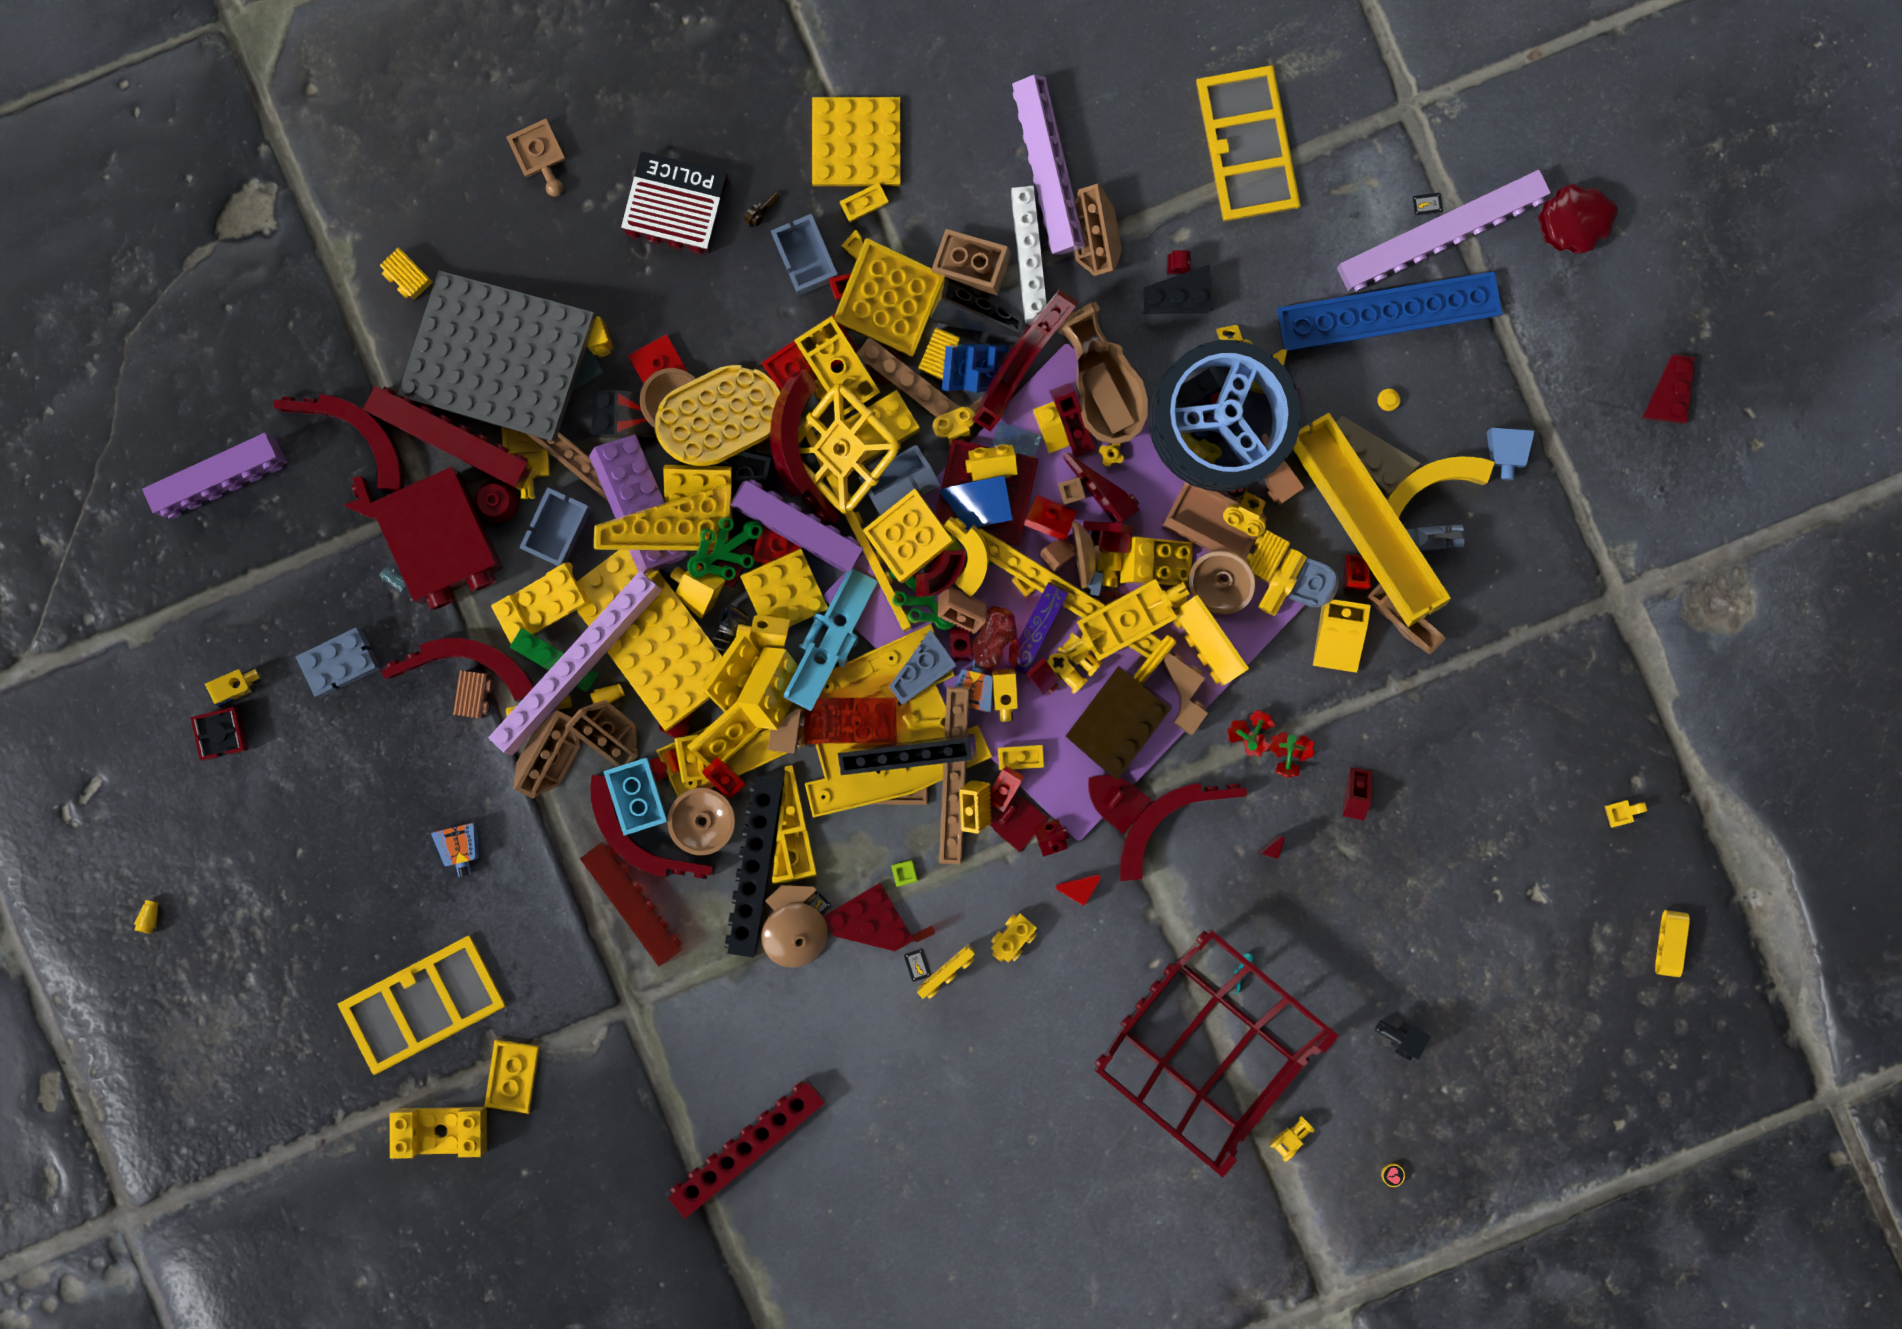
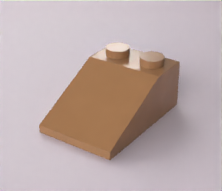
M945 229L931 270L977 290L998 295L1012 254L1008 246Z

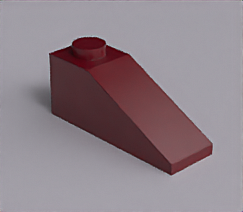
M1067 383L1050 390L1052 401H1054L1074 457L1095 450L1090 433L1085 428L1081 415L1082 410L1071 384Z
M1044 658L1025 675L1042 695L1046 692L1051 695L1059 687L1057 682L1060 678Z

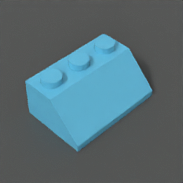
M649 758L603 771L623 835L668 821Z

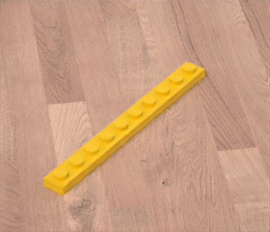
M813 430L808 431L805 435L811 447H814L821 439L820 434L815 435ZM816 456L820 466L822 467L824 463ZM830 470L826 474V478L834 494L839 498L838 477ZM851 510L845 516L905 633L912 629L911 622L907 617L909 612L908 610L903 611L902 607L893 604L892 598L898 590L893 591L890 585L893 583V580L888 570L883 572L880 564L884 562L878 551L873 552L870 546L872 543L860 526L864 522L859 512L854 513ZM896 596L898 602H903L901 596Z
M980 528V532L988 546L989 560L1041 593L1044 592L1048 582L1068 591L1062 606L1082 618L1105 606L1104 603ZM1149 633L1127 646L1149 658L1162 639Z

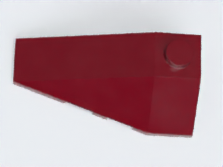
M1069 453L1063 455L1064 461L1074 474L1080 478L1082 484L1113 523H1124L1139 511L1137 507L1139 502L1133 494L1128 495L1126 491Z

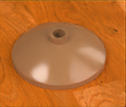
M666 368L652 374L644 383L640 393V407L646 420L655 428V417L661 401L671 391L696 378L690 373L676 368Z
M1074 521L1072 522L1078 573L1081 588H1087L1095 574L1096 559H1100V551L1098 545L1094 546L1089 532L1079 522Z
M1214 550L1205 553L1194 563L1189 574V587L1193 597L1198 595L1209 611L1217 614H1231L1240 611L1250 602L1255 592L1256 579L1251 566L1243 557L1227 550ZM1222 574H1226L1229 579H1224Z
M708 788L691 789L681 794L672 804L668 814V830L673 841L682 850L694 855H708L723 848L730 840L735 827L734 811L729 801L719 792ZM701 817H705L707 820L704 826L699 824Z
M803 903L787 904L774 911L766 920L761 936L762 945L768 957L776 964L784 967H800L812 962L823 951L828 938V928L825 919L814 907ZM797 939H802L800 943H795Z

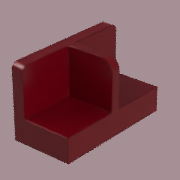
M1084 521L1083 527L1091 533L1094 546H1099L1100 552L1130 553L1133 533L1132 526L1123 523Z

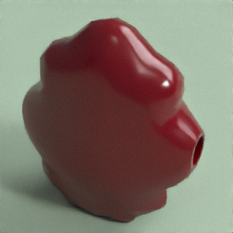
M1576 184L1564 186L1557 191L1554 198L1544 203L1543 210L1538 216L1544 242L1552 245L1558 251L1568 249L1575 254L1592 251L1598 240L1606 239L1611 234L1613 222L1618 215V207L1614 201L1606 197L1596 187L1585 190Z

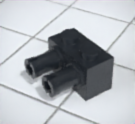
M1379 1020L1374 1030L1391 1040V1045L1396 1048L1395 1053L1410 1061L1412 1057L1417 1060L1420 1059L1431 1037L1404 1021L1399 1028H1396Z

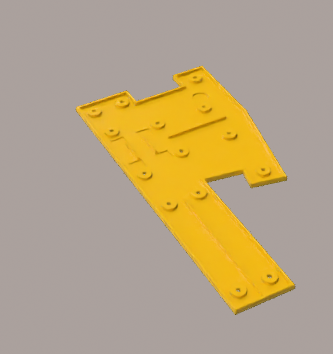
M931 624L847 662L845 667L838 666L833 668L825 684H828L829 688L824 686L812 711L794 702L791 703L785 717L795 709H802V714H806L804 728L800 727L799 736L802 737L801 747L815 742L825 777L824 779L805 783L813 818L910 795L943 780L944 763L883 770L879 774L874 771L841 775L838 753L844 749L945 737V729H942L940 726L908 729L903 716L907 715L911 723L921 720H936L946 716V705L937 684L955 677L953 670L946 673L903 705H898L899 700L889 687L930 629L937 637ZM946 718L941 720V725L944 727ZM978 725L968 729V734H974L977 756L973 760L966 761V769L992 757ZM708 727L703 728V729H701V730H699V731H697V732H695V733H693V734H690V735H688V736H692V735H698V736H699V735H700L702 732H704ZM762 728L726 761L738 776L788 754L786 752L768 750L771 729ZM675 742L656 750L660 760L666 764V773L677 797L691 789H712L715 787L707 778L692 781V785H689V782L682 783L680 771L672 773L664 753L675 749Z

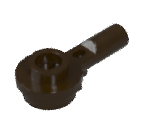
M774 191L763 203L760 202L758 205L755 204L750 207L744 215L746 224L749 227L759 226L764 220V213L780 199V195Z

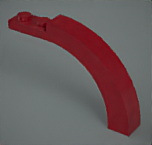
M1059 289L1043 310L1036 314L993 377L972 418L973 421L991 432L1001 420L1015 389L1046 342L1074 310L1078 303L1077 300Z
M804 369L795 372L789 378L777 398L771 419V449L779 477L791 497L801 495L802 501L813 510L816 517L821 519V523L827 525L835 523L840 516L809 477L803 465L798 446V426L802 410L809 397L819 387L807 370Z
M319 394L318 403L316 399L304 398L303 402L295 401V398L282 396L281 400L274 399L273 408L280 412L327 415L340 418L352 424L365 437L374 453L378 470L377 488L386 491H398L404 488V470L397 447L385 428L366 411L343 399Z
M445 638L420 644L421 654L419 651L406 656L407 660L400 663L398 660L386 664L387 668L381 670L384 679L390 680L430 662L444 658L459 657L478 661L492 669L505 682L514 701H522L535 687L528 673L512 657L493 646L463 638Z
M591 775V803L596 822L606 841L624 860L642 871L661 877H668L669 869H672V874L685 875V872L694 873V877L707 879V875H713L714 866L660 857L641 847L629 834L623 835L605 776Z
M1201 783L1176 788L1155 799L1141 812L1126 835L1120 855L1119 881L1143 879V855L1148 839L1156 826L1168 814L1193 802L1246 797V788H1240V784H1230L1224 790H1218V786L1204 787L1205 791L1202 792Z

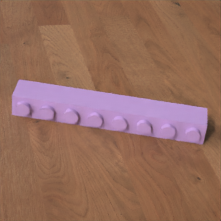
M1032 75L1012 83L1013 97L1017 102L1018 118L1022 124L1023 139L1029 153L1028 161L1032 166L1033 182L1037 187L1038 203L1042 208L1043 224L1049 238L1048 245L1052 254L1065 255L1084 248L1085 243L1046 78Z

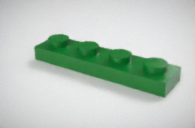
M522 627L509 646L547 670H550L565 654ZM591 669L576 687L587 693L598 672Z

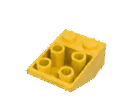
M1132 537L1130 553H1122L1120 583L1144 585L1156 578L1159 586H1177L1184 582L1185 586L1189 587L1193 542Z
M1332 599L1326 605L1321 606L1313 666L1357 673L1371 605Z

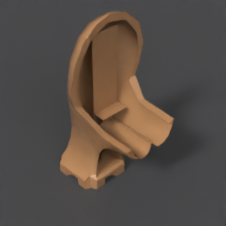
M1095 301L1083 306L1076 312L1070 313L1059 326L1057 332L1064 335L1074 347L1077 360L1076 387L1080 398L1081 415L1085 428L1098 441L1120 444L1131 441L1141 432L1148 417V398L1143 380L1128 363L1123 355V348L1118 344L1110 343L1100 330L1098 323L1100 308Z

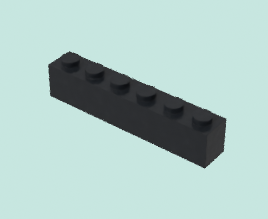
M974 734L844 749L838 753L841 775L969 761L977 756Z

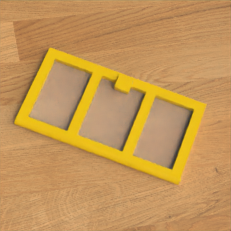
M1274 66L1197 79L1196 85L1223 222L1300 208L1301 203Z
M471 935L337 1004L373 1075L392 1067L506 1007Z

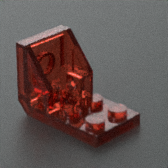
M896 698L817 699L812 711L804 708V714H806L804 745L897 743Z

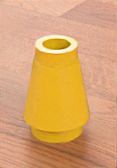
M620 684L595 689L590 694L593 704L603 700L612 704L622 696H625Z
M145 900L134 922V925H136L135 931L153 934V930L157 926L159 903Z

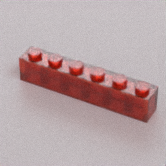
M601 842L579 859L655 963L660 967L683 950L681 948L683 943L677 934L674 933L672 935L668 930L670 925L662 915L659 917L654 911L656 906L649 897L646 899L641 893L643 888L636 879L632 881L628 875L630 870L623 861L619 863L616 859V851H614L609 843L606 845L605 842Z

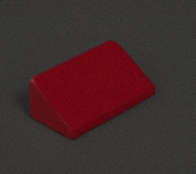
M1273 837L1257 853L1278 859L1285 841L1284 837Z

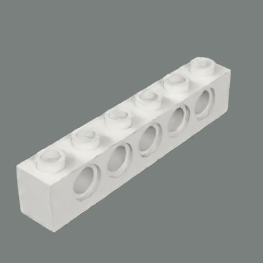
M1034 186L1011 189L1025 324H1029L1036 314L1040 313L1047 305Z

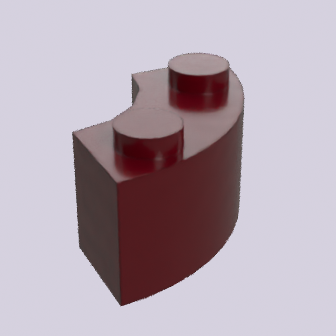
M966 550L943 551L935 557L933 564L924 573L916 574V597L937 595L951 587L963 570Z

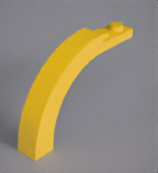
M1462 456L1437 460L1421 467L1406 477L1389 494L1386 500L1399 518L1410 499L1421 489L1431 484L1446 480H1465L1480 485L1488 483L1495 462L1483 458Z

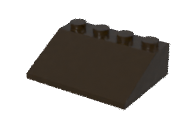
M1118 666L1066 734V737L1098 766L1118 780L1171 711L1173 705L1121 666Z

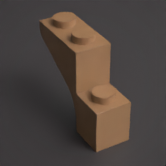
M1381 584L1367 596L1376 610L1391 620L1403 637L1431 655L1446 639L1442 633L1424 618L1408 627Z
M1175 652L1172 655L1168 653L1163 659V664L1180 698L1179 712L1172 723L1191 736L1208 714L1204 711L1206 707L1199 701H1190L1205 678L1201 676L1203 672L1194 665H1191V667L1183 663L1184 658Z

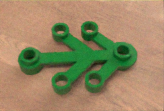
M721 517L718 522L719 530L714 549L709 554H707L708 545L714 541L715 533L710 529H703L700 532L701 540L697 555L691 557L688 561L687 568L689 573L694 577H703L705 574L711 573L720 575L726 580H732L736 575L735 569L730 566L719 567L712 565L711 563L717 559L738 563L745 568H750L754 564V559L751 555H740L730 551L749 538H759L762 534L761 524L754 520L745 522L743 532L725 543L727 533L733 528L734 523L728 517ZM728 520L729 524L724 528L723 523ZM757 527L756 533L752 534V529ZM707 532H710L709 539H705ZM748 557L749 562L744 564V559ZM702 563V568L697 570V565ZM730 569V575L726 576L725 572Z
M928 564V565L924 568L923 573H924L928 568H930L932 564ZM889 568V574H890V576H891L893 579L898 580V579L896 578V576L893 574V572L891 571V569ZM911 576L905 583L916 594V580ZM897 592L892 598L895 606L928 607L933 612L922 613L920 609L913 608L907 615L911 623L919 621L933 622L942 630H948L955 625L953 622L950 623L949 621H944L942 617H938V604L934 600L935 595L916 597L906 596L904 592ZM896 596H901L903 602H898ZM913 612L918 615V619L912 617Z

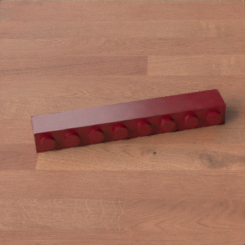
M386 386L383 389L374 387L363 408L364 411L518 490H522L533 469L527 463L529 459L516 453L515 457L508 453V448L497 444L496 447L489 444L490 439L478 434L477 437L471 435L472 430L459 424L458 428L451 425V419L440 415L438 418L432 415L433 410L423 405L421 408L414 406L415 401L406 396H402L401 399L396 397V392Z

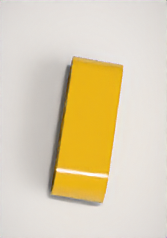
M1664 910L1661 918L1656 955V974L1681 977L1690 920L1688 913Z

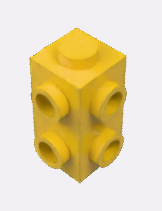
M1001 444L993 448L979 447L968 451L969 460H965L967 473H971L973 481L1000 476L1009 478L1012 475H1017L1016 455L1013 445Z
M1020 913L1017 916L1012 914L1005 923L1008 927L1004 932L998 931L991 939L993 943L991 949L994 950L992 955L1000 962H1003V960L1009 962L1011 959L1015 961L1023 952L1020 948L1024 943L1030 944L1037 935L1034 932L1037 927Z

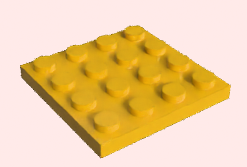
M812 97V186H872L878 182L881 186H900V97Z
M867 238L864 240L833 319L839 325L868 338L870 337L874 341L909 357H913L945 276L935 273L931 268Z

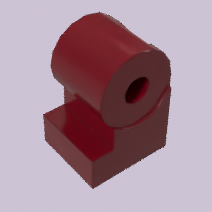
M1175 250L1172 251V254H1167V275H1180L1191 270V251Z
M961 627L950 628L953 661L972 660L968 630Z

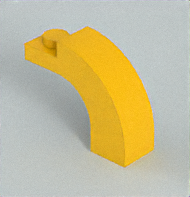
M950 517L943 527L964 545L968 555L967 566L961 572L955 584L971 597L980 587L987 573L989 565L988 546L984 536L975 525L967 531L963 521L959 518L954 519Z

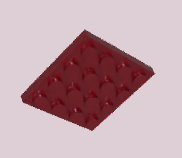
M952 439L941 489L975 482L972 479L971 473H967L965 460H969L968 451L979 447H991ZM1015 453L1017 475L1005 478L1012 521L991 524L990 527L982 529L1005 543L1019 546L1039 458ZM940 494L935 515L944 526L950 517L956 519L958 516Z

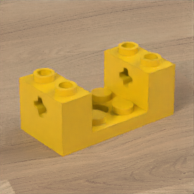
M832 316L794 339L827 392L835 384L842 383L862 403L880 393ZM834 360H841L844 364L843 370L839 373L831 370V363ZM843 396L844 415L854 410L855 407Z
M487 1107L397 1108L390 1112V1159L413 1158L418 1154H458V1157H481L487 1152ZM441 1124L447 1128L446 1136L440 1137L437 1135V1125Z

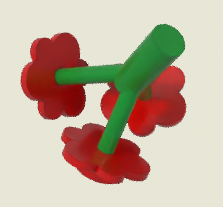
M1256 710L1250 715V719L1253 721L1252 725L1256 727L1254 732L1247 735L1249 733V727L1246 726L1247 722L1236 719L1232 721L1227 734L1229 735L1228 740L1231 743L1241 742L1245 738L1246 740L1243 742L1246 747L1245 753L1248 756L1255 755L1256 757H1261L1263 752L1269 749V744L1265 741L1266 737L1263 734L1258 735L1261 728L1269 730V728L1274 727L1275 722L1268 713Z
M1280 732L1278 735L1271 737L1272 742L1269 744V750L1275 753L1276 757L1287 756V761L1277 763L1275 772L1287 778L1299 776L1300 766L1294 765L1292 755L1295 758H1299L1300 761L1312 758L1315 754L1313 749L1314 741L1309 740V737L1305 735L1296 740L1294 735L1288 736L1285 732Z

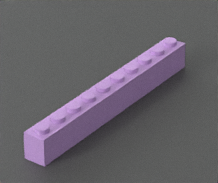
M1537 170L1339 264L1337 270L1348 292L1353 289L1356 292L1368 286V282L1372 280L1379 282L1388 277L1387 273L1393 270L1395 273L1406 269V264L1412 261L1415 264L1425 260L1427 258L1426 255L1433 251L1435 254L1446 250V245L1452 242L1457 245L1467 239L1466 236L1471 233L1478 235L1486 231V226L1492 223L1494 226L1505 222L1506 217L1511 214L1516 217L1526 212L1525 208L1532 204L1534 207L1545 203V198L1550 194V191L1540 170Z
M639 571L488 738L503 753L512 756L661 593L662 589L646 574Z

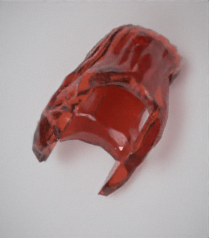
M992 606L986 611V622L972 642L971 650L975 654L973 656L975 663L981 668L983 666L986 667V670L994 669L997 665L996 663L999 662L1003 655V648L1011 642L1008 663H1010V667L1015 668L1018 664L1020 646L1015 615L1007 608Z

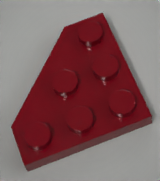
M880 882L823 916L834 937L894 952L914 940Z

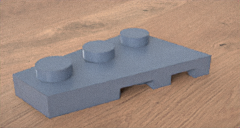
M931 629L889 686L902 705L957 666Z

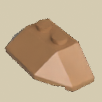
M1100 184L1079 189L1075 205L1085 247L1074 251L1075 259L1093 276L1115 271L1122 253L1115 208Z
M606 700L579 709L565 725L568 730L616 767L631 763L638 756L635 723Z
M555 710L533 732L516 763L514 790L530 798H535L560 785L580 748L579 737L565 727L572 717Z

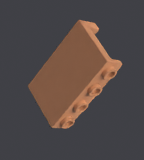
M1186 482L1162 525L1163 528L1208 551L1227 550L1240 555L1245 560L1257 536H1250L1229 525L1223 518V513L1227 506L1232 504L1240 506L1242 500L1235 497L1230 499L1224 496V491L1204 490L1191 486ZM1262 511L1260 517L1266 522L1267 518L1263 516L1264 512Z

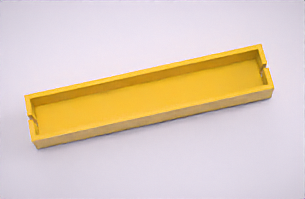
M1330 413L1313 421L1311 427L1307 425L1301 428L1297 441L1292 448L1407 626L1410 627L1425 618L1427 614L1430 615L1446 606L1451 599Z

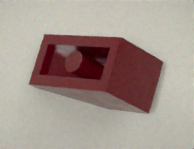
M1350 767L1343 799V816L1364 821L1371 804L1372 771Z

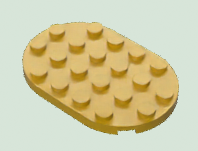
M729 365L715 369L671 391L661 401L655 417V432L658 441L668 454L683 463L695 466H708L720 463L770 436L773 409L780 391L766 374L755 368L753 371L741 368V365Z

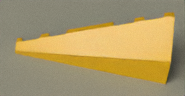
M793 765L785 767L772 876L773 883L793 882L817 877Z

